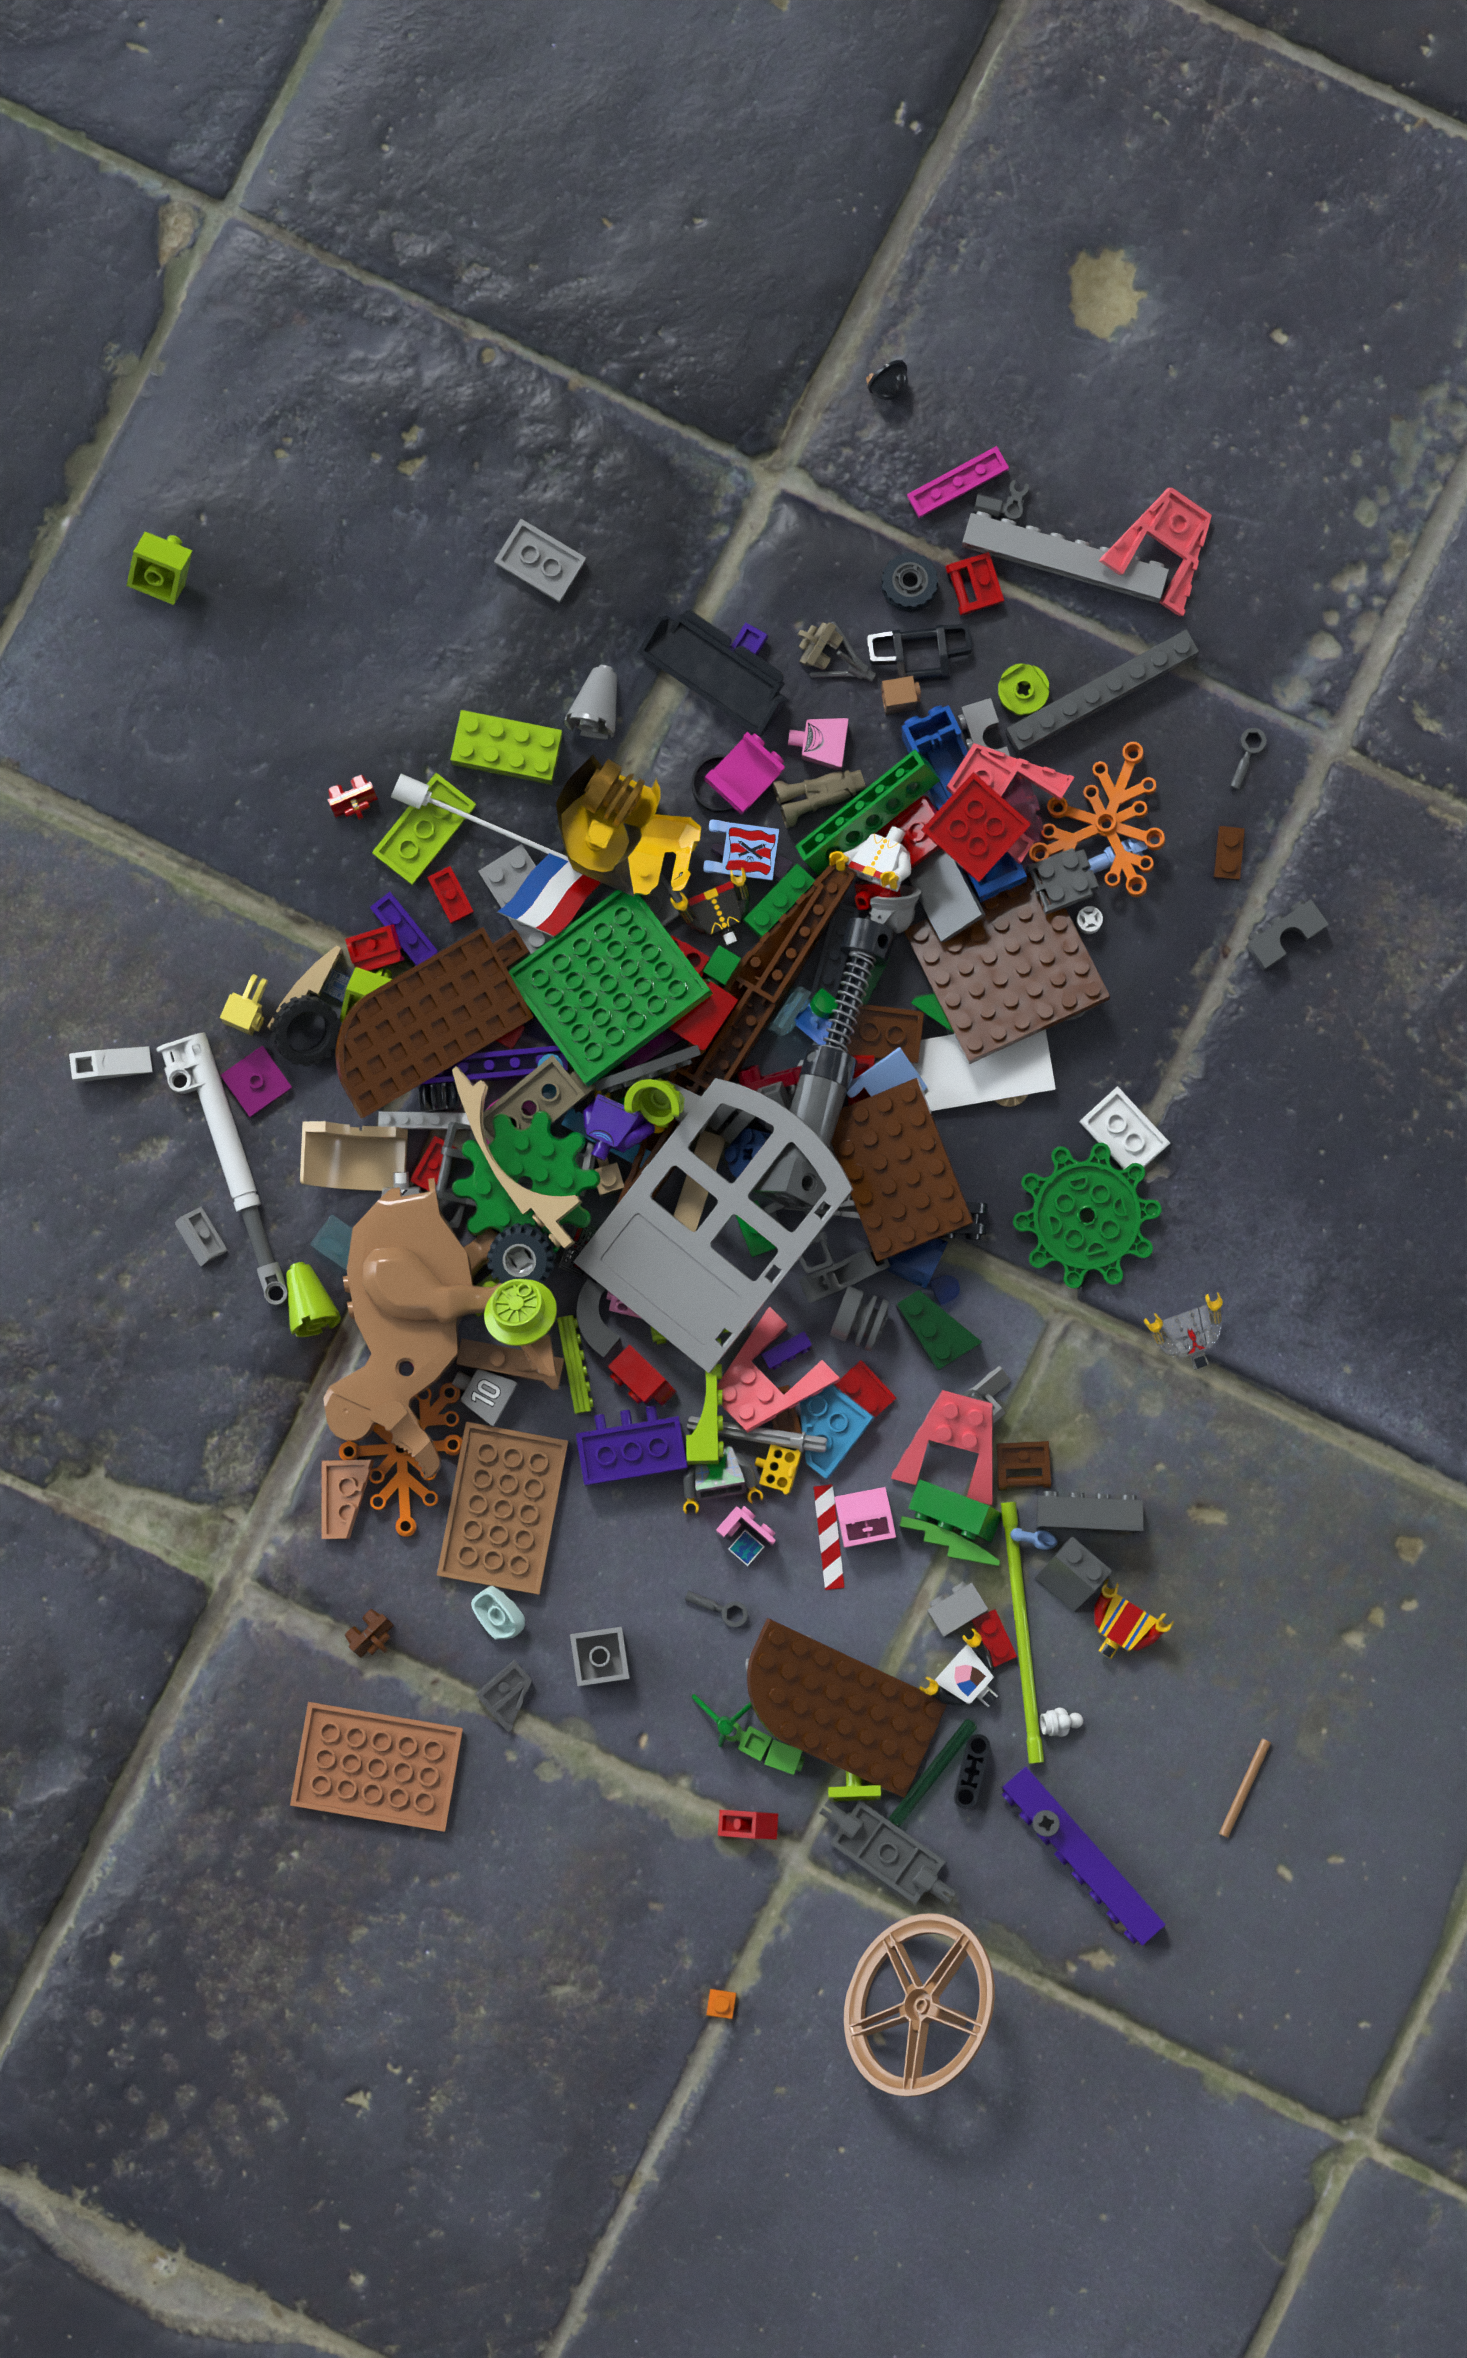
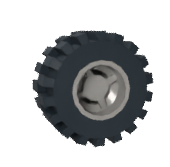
M517 1223L512 1227H506L491 1243L487 1258H489L487 1264L488 1269L493 1271L491 1273L493 1279L498 1278V1284H503L513 1279H528L543 1284L551 1274L555 1266L554 1259L556 1258V1252H553L554 1243L552 1241L549 1242L546 1232L544 1234L540 1232V1227H530V1223H525L524 1225Z

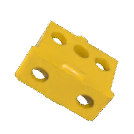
M771 1444L766 1460L757 1457L754 1466L763 1468L759 1484L789 1495L802 1452L799 1449L794 1451ZM777 1451H782L781 1458L775 1457ZM777 1463L779 1468L776 1471H772L771 1466ZM774 1476L775 1481L768 1483V1477Z

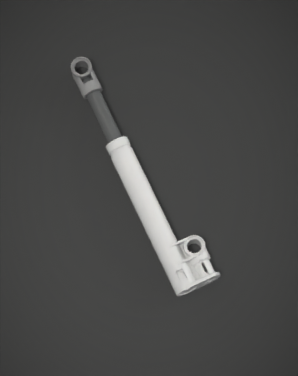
M206 1033L194 1034L161 1045L156 1050L163 1055L166 1065L164 1070L170 1088L178 1094H186L195 1090L198 1092L231 1197L234 1199L236 1212L242 1213L259 1268L256 1270L263 1288L264 1297L271 1305L276 1307L282 1306L288 1301L286 1283L279 1262L274 1260L257 1206L261 1205V1202L256 1194L257 1190ZM178 1075L187 1077V1083L182 1088L174 1086V1079ZM275 1287L282 1288L284 1293L283 1297L278 1301H273L270 1298V1291Z

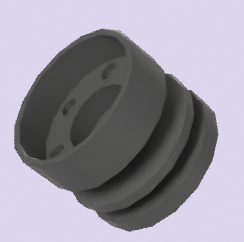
M848 1286L829 1336L846 1342L851 1332L855 1333V1346L859 1347L862 1337L868 1338L865 1350L871 1352L873 1346L880 1339L886 1324L890 1301L883 1299L880 1310L876 1309L874 1305L877 1296L874 1295L868 1305L863 1304L864 1291Z

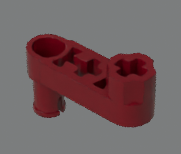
M753 1065L737 1071L740 1085L755 1091L758 1088L781 1081L784 1087L790 1085L797 1086L802 1065L764 1076L761 1075L759 1065Z

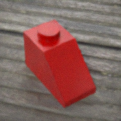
M719 1810L718 1836L777 1840L778 1813Z

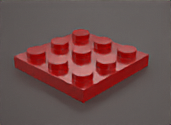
M973 772L926 823L921 831L977 882H980L1031 826V823Z

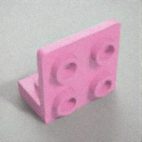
M736 1506L716 1529V1532L723 1538L727 1534L732 1537L740 1528L741 1524L738 1521L742 1519L768 1543L773 1545L776 1542L773 1538L775 1532L763 1523L760 1527L753 1521L756 1516L745 1506L742 1509Z

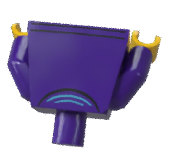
M596 1090L594 1093L595 1098L583 1111L586 1135L597 1141L591 1155L605 1161L611 1148L624 1153L627 1149L632 1148L651 1134L661 1133L665 1129L647 1121L640 1112H625L624 1105L611 1100L609 1092L606 1096H602L601 1091Z

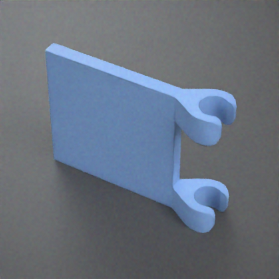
M899 1047L859 1077L852 1079L847 1095L853 1098L865 1088L869 1095L873 1096L914 1078L919 1079L923 1090L927 1088V1085Z

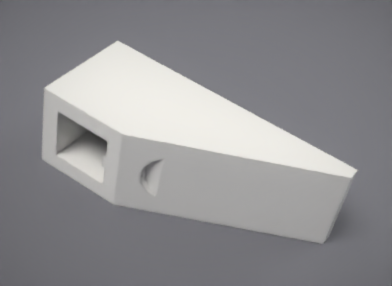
M149 1046L69 1054L72 1080L75 1083L153 1072Z

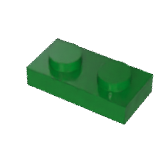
M758 1200L753 1201L760 1207ZM735 1215L752 1258L776 1249L775 1245L738 1215Z

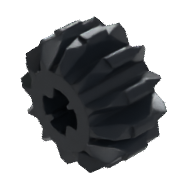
M433 1083L419 1087L418 1103L423 1112H446L457 1110L461 1107V1099L456 1083Z

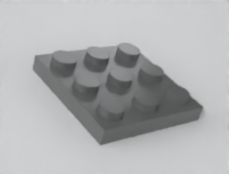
M698 1045L599 1079L594 1084L597 1091L607 1088L610 1093L633 1085L638 1081L677 1069V1067L693 1063L691 1058L701 1054Z

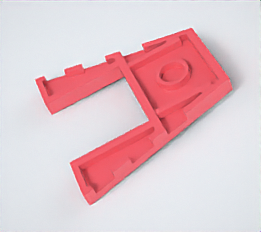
M1167 488L1100 558L1099 562L1118 575L1124 574L1145 534H1148L1183 559L1159 603L1176 615L1184 616V606L1187 597L1190 596L1192 589L1191 581L1194 570H1197L1199 552L1204 545L1212 515L1174 488Z
M974 743L946 786V789L953 795L974 772L996 793L1002 796L1017 773L1056 799L1061 800L1073 781L1074 776L1056 772L1054 769L1045 766L1040 767L1028 763L1029 761L1016 759L1005 755L1006 753ZM1022 834L1007 852L1018 864H1021L1033 845L1034 840Z
M771 1307L766 1310L717 1385V1390H722L723 1405L720 1406L747 1433L777 1417L776 1415L788 1408L792 1409L806 1398L819 1394L824 1388L833 1383L837 1384L841 1381L840 1377L821 1360L783 1395L751 1362L788 1328L787 1323Z
M942 1390L922 1426L916 1432L908 1449L902 1455L897 1467L893 1470L891 1479L916 1485L928 1440L979 1453L967 1497L992 1505L993 1404Z

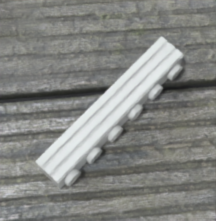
M379 1111L378 1126L448 1130L450 1122L470 1125L466 1113Z

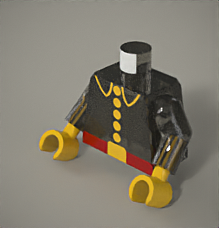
M741 868L742 875L740 877H735L731 870L730 882L690 899H687L683 892H679L682 896V900L679 903H675L672 897L670 898L672 905L678 910L689 927L699 934H708L710 937L720 934L725 947L739 941L734 927L743 924V918L748 914L750 894L744 868Z

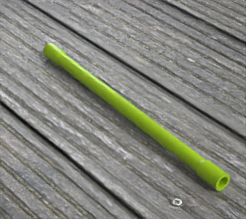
M1016 1502L1001 1503V1513L1006 1537L1027 1731L1028 1762L1030 1764L1044 1762V1755L1039 1730L1019 1542L1014 1541L1010 1536L1011 1531L1018 1528Z

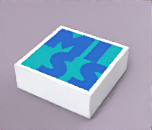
M744 1530L728 1550L748 1566L765 1546L748 1531Z

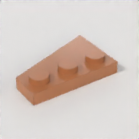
M374 1460L322 1461V1539H350Z

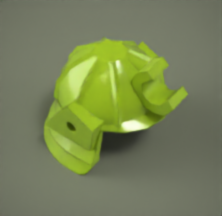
M661 1078L656 1080L646 1079L636 1082L629 1088L625 1096L624 1109L627 1113H635L640 1110L650 1123L656 1124L657 1127L668 1128V1123L674 1117H679V1114L683 1112L685 1098L680 1091H677L675 1085Z

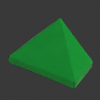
M934 993L919 995L911 1002L913 1005L953 1032Z

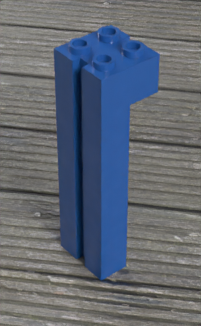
M942 705L936 706L928 711L929 716L922 719L914 716L904 722L905 725L902 726V740L908 753L916 749L929 762L940 778V781L927 791L936 811L952 796L946 789V786L968 753L962 740V732L949 705L942 707ZM1008 852L1001 857L980 882H977L965 871L979 903L998 895V893L1006 889L1009 890L1027 882V875L1022 865L1018 864Z

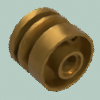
M607 759L603 768L596 770L584 791L587 794L580 805L592 813L597 812L602 805L607 807L603 819L607 821L612 811L618 815L612 825L618 827L621 822L629 817L636 806L646 781L640 778L633 788L629 783L634 774L630 773L624 781L620 780L619 776L622 767Z

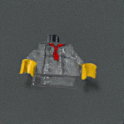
M1217 1292L1218 1298L1215 1301H1210L1207 1294L1205 1296L1207 1305L1171 1318L1161 1320L1154 1313L1156 1320L1152 1324L1145 1318L1144 1323L1150 1329L1156 1345L1171 1357L1177 1356L1178 1359L1190 1356L1195 1370L1208 1366L1209 1362L1204 1350L1215 1346L1214 1343L1219 1339L1222 1327L1221 1306L1223 1301L1220 1293Z

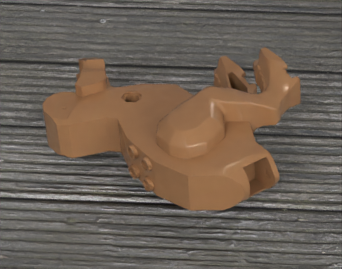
M434 1178L428 1179L430 1192L402 1196L400 1187L391 1188L353 1227L347 1264L348 1276H343L345 1292L351 1293L352 1298L351 1302H347L349 1316L352 1319L355 1318L371 1352V1356L364 1367L329 1386L323 1398L327 1424L335 1436L346 1441H360L369 1436L376 1424L386 1427L385 1430L392 1433L393 1439L391 1443L404 1449L408 1454L410 1453L415 1458V1461L419 1462L418 1466L422 1467L421 1472L425 1473L424 1479L433 1477L440 1470L441 1458L434 1442L421 1428L417 1416L411 1409V1402L434 1385L459 1356L458 1325L462 1317L468 1314L484 1313L489 1298L501 1285L499 1283L494 1287L474 1286L473 1282L478 1271L484 1264L486 1265L489 1262L487 1255L490 1245L499 1233L488 1229L463 1247L441 1213ZM544 1335L534 1343L521 1346L522 1351L525 1352L526 1360L531 1363V1370L536 1371L552 1390L559 1389L551 1337ZM412 1363L414 1366L413 1373L410 1376H403L401 1373L403 1364Z

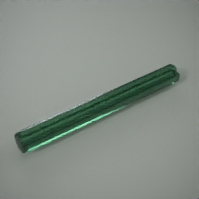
M965 1719L890 1815L889 1821L897 1827L902 1825L977 1729V1725L970 1719Z

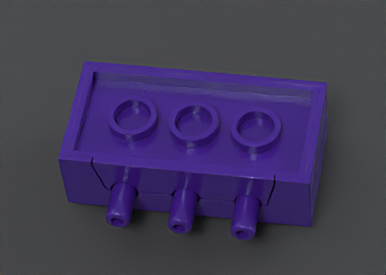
M652 1405L646 1407L647 1422L632 1424L630 1410L620 1411L622 1426L607 1428L605 1415H595L596 1430L576 1433L584 1486L687 1469L679 1416L658 1420L656 1406Z

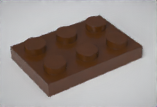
M866 1004L857 1008L860 1015L854 1017L857 1024L851 1027L854 1030V1034L848 1036L851 1043L846 1045L848 1049L847 1054L874 1055L875 1059H883L900 1047L910 1063H918L924 1017L923 1011Z

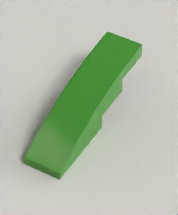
M901 1516L899 1527L925 1532L923 1542L947 1546V1557L999 1566L1000 1560L964 1537L934 1524Z

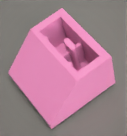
M885 1487L834 1497L844 1548L896 1538Z

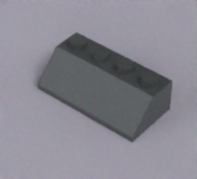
M1043 1491V1496H1037L1036 1528L1133 1533L1143 1531V1501L1137 1500L1136 1495H1121L1120 1500L1111 1499V1494H1095V1498H1085V1493L1069 1492V1497H1058L1059 1492Z

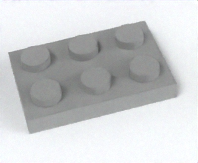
M520 519L496 557L494 564L560 603L587 559L523 519Z

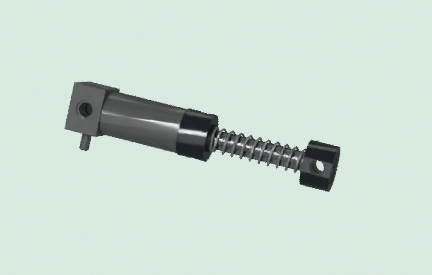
M850 918L840 950L852 958L851 963H846L850 968L848 972L843 973L847 976L846 980L840 982L844 987L842 991H838V994L841 995L840 1000H835L838 1006L837 1009L832 1010L835 1014L834 1019H829L832 1025L831 1028L826 1029L829 1032L828 1038H823L826 1044L808 1046L789 1110L807 1124L828 1148L830 1147L842 1105L858 1062L854 1057L847 1054L848 1049L846 1045L851 1043L848 1036L854 1034V1030L851 1027L857 1024L854 1017L860 1015L857 1008L863 1005L860 998L866 996L863 989L869 986L866 980L872 977L869 970L874 969V965H885L887 963L896 935L891 928L864 918ZM790 1142L753 1191L788 1209L812 1210L826 1192V1186L807 1157L795 1143ZM825 1201L818 1210H823L824 1204H826Z

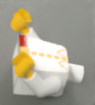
M892 826L886 838L877 834H871L867 840L845 853L839 851L831 853L829 856L830 866L836 864V869L843 871L845 865H848L850 869L857 872V877L897 892L901 881L911 874L910 853L900 844L906 833Z

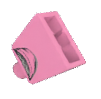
M809 719L806 721L805 732L790 730L788 745L803 747V760L841 771L848 719Z

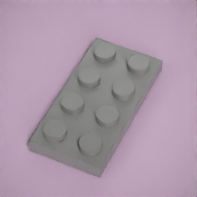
M520 844L479 870L478 873L500 907L503 908L514 897L536 865L523 845ZM507 917L514 929L519 933L530 954L554 938ZM572 921L564 929L572 924Z

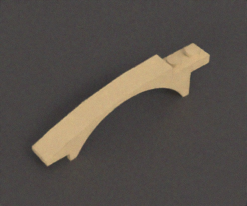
M455 1067L452 1069L458 1094L473 1134L495 1176L523 1215H527L533 1210L535 1213L532 1217L541 1228L545 1225L550 1230L551 1234L548 1237L558 1248L561 1245L565 1249L569 1248L575 1242L560 1225L559 1221L579 1206L582 1201L576 1195L548 1196L532 1192L516 1183L500 1168L489 1149L484 1133L483 1109L489 1087L482 1080L473 1085L461 1069Z

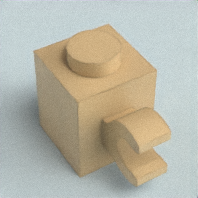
M607 1157L605 1161L597 1158L599 1168L594 1170L599 1173L601 1178L597 1186L600 1198L621 1192L624 1184L618 1164L609 1165Z

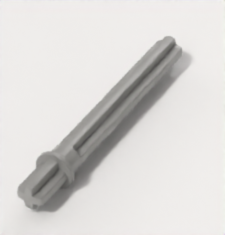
M691 1416L688 1419V1431L694 1432L700 1417ZM724 1421L723 1431H718V1436L799 1449L800 1452L809 1450L823 1453L827 1448L826 1438L806 1435L804 1431L800 1434L757 1427L747 1433L739 1424Z

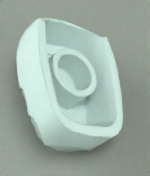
M494 1586L484 1589L471 1602L472 1609L478 1620L495 1640L514 1638L525 1627V1617L516 1604L504 1592H501Z

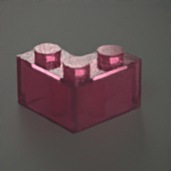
M1016 773L1001 797L1031 823V826L1023 834L1033 839L1034 843L1041 842L1039 831L1044 829L1040 815L1036 816V811L1040 810L1037 797L1033 793L1031 782L1025 781L1022 776Z

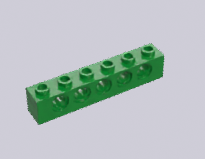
M914 749L795 847L804 862L820 876L830 865L829 856L831 853L836 851L845 853L860 845L871 834H875L937 784L940 778L929 762Z

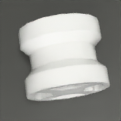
M1093 906L1081 909L1076 918L1077 928L1084 934L1096 933L1103 922L1101 912Z

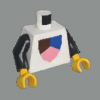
M974 1628L971 1629L974 1632L973 1638L967 1639L963 1635L962 1638L967 1645L935 1680L925 1677V1679L929 1680L930 1684L926 1689L920 1686L919 1689L933 1696L943 1704L962 1706L965 1703L970 1705L977 1697L984 1705L989 1707L998 1697L987 1686L994 1678L992 1675L994 1665L990 1651L983 1643L981 1635Z

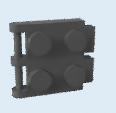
M1071 848L1025 868L1027 873L1031 874L1036 887L1034 890L1036 894L1040 895L1045 915L1093 897L1092 891L1099 889V884L1093 870L1083 872L1091 868L1084 849L1075 852ZM1035 871H1038L1043 884H1040ZM1045 891H1046L1047 894H1048V897H1049V899H1050L1051 905H1049V903H1048V901H1047V899H1046V896H1045V894H1044Z

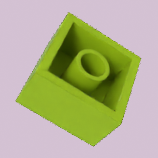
M144 532L133 551L126 586L174 605L186 584L193 550L183 547L181 539L177 536L170 535L165 540Z
M355 967L345 991L340 1022L343 1023L349 1010L360 998L392 980L390 970L386 969L384 976H381L384 971L383 967L378 968L376 974Z

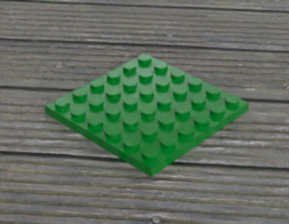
M616 890L508 971L524 1001L587 1087L594 1084L713 995L712 991L639 894L631 896L620 890Z

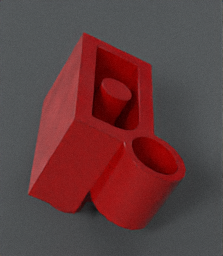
M630 1344L608 1366L613 1372L610 1377L620 1387L625 1384L631 1390L628 1395L638 1405L642 1401L647 1404L654 1398L663 1406L677 1392Z

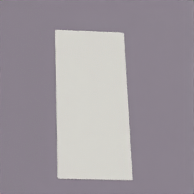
M1046 1029L972 1064L968 1063L955 1034L924 1039L920 1043L918 1063H911L927 1085L923 1092L931 1111L1056 1089ZM874 1058V1065L877 1064V1063H878L879 1061H881L882 1059H875V1058Z

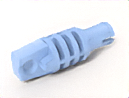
M1133 838L1121 841L1125 851L1139 856H1143L1142 851L1148 849L1145 842H1137ZM1112 847L1105 848L1103 850L1104 853L1089 859L1091 868L1087 869L1086 872L1093 870V873L1109 867L1111 869L1116 856Z

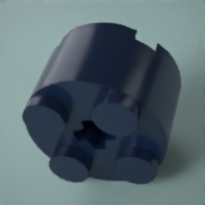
M745 1128L731 1143L730 1147L725 1150V1160L728 1161L729 1169L736 1178L740 1176L772 1134Z

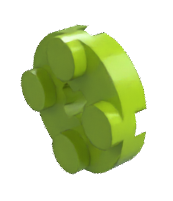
M1015 664L1009 667L1002 674L998 684L1000 702L1008 711L1017 716L1031 715L1039 711L1045 705L1049 696V681L1045 673L1034 665ZM1020 683L1024 686H1030L1028 690L1029 695L1025 696L1024 694L1019 695L1017 693Z

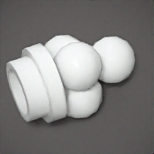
M1064 1708L1047 1710L1046 1713L1040 1715L1041 1731L1049 1736L1057 1735L1064 1737L1069 1733L1070 1727L1077 1729L1083 1724V1717L1079 1713L1068 1715Z

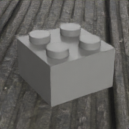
M622 1627L570 1634L578 1687L630 1679Z

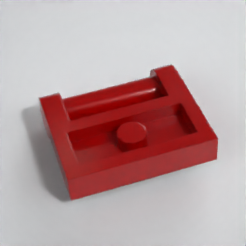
M989 552L945 566L947 574H950L960 605L958 607L960 616L1004 602ZM967 569L977 600L969 603L960 571Z

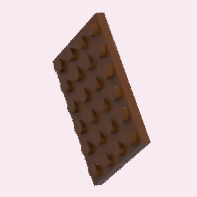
M918 1078L909 1080L841 1109L831 1144L838 1162L853 1187L851 1196L877 1262L974 1223Z

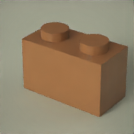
M913 676L882 681L881 693L885 715L916 710L917 702H920L921 691L919 682L914 683Z

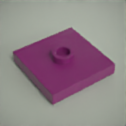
M263 1046L220 1075L250 1118L292 1089V1086Z

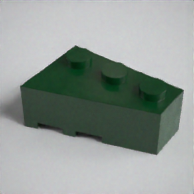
M920 1290L896 1304L897 1309L937 1371L982 1343L981 1340Z

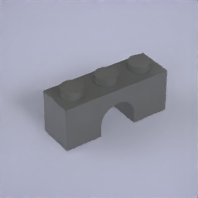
M1303 899L1290 908L1292 912L1289 915L1283 917L1280 914L1269 922L1271 927L1263 932L1259 929L1248 937L1250 942L1247 943L1246 948L1263 971L1287 954L1280 944V936L1283 932L1295 931L1306 942L1327 928L1328 922L1311 899L1306 903Z

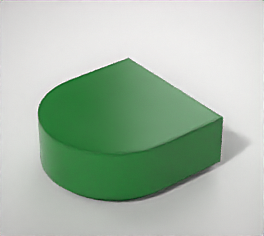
M821 988L811 1000L810 1008L818 1017L830 1018L834 1014L832 1010L837 1009L838 1004L835 1003L837 999Z

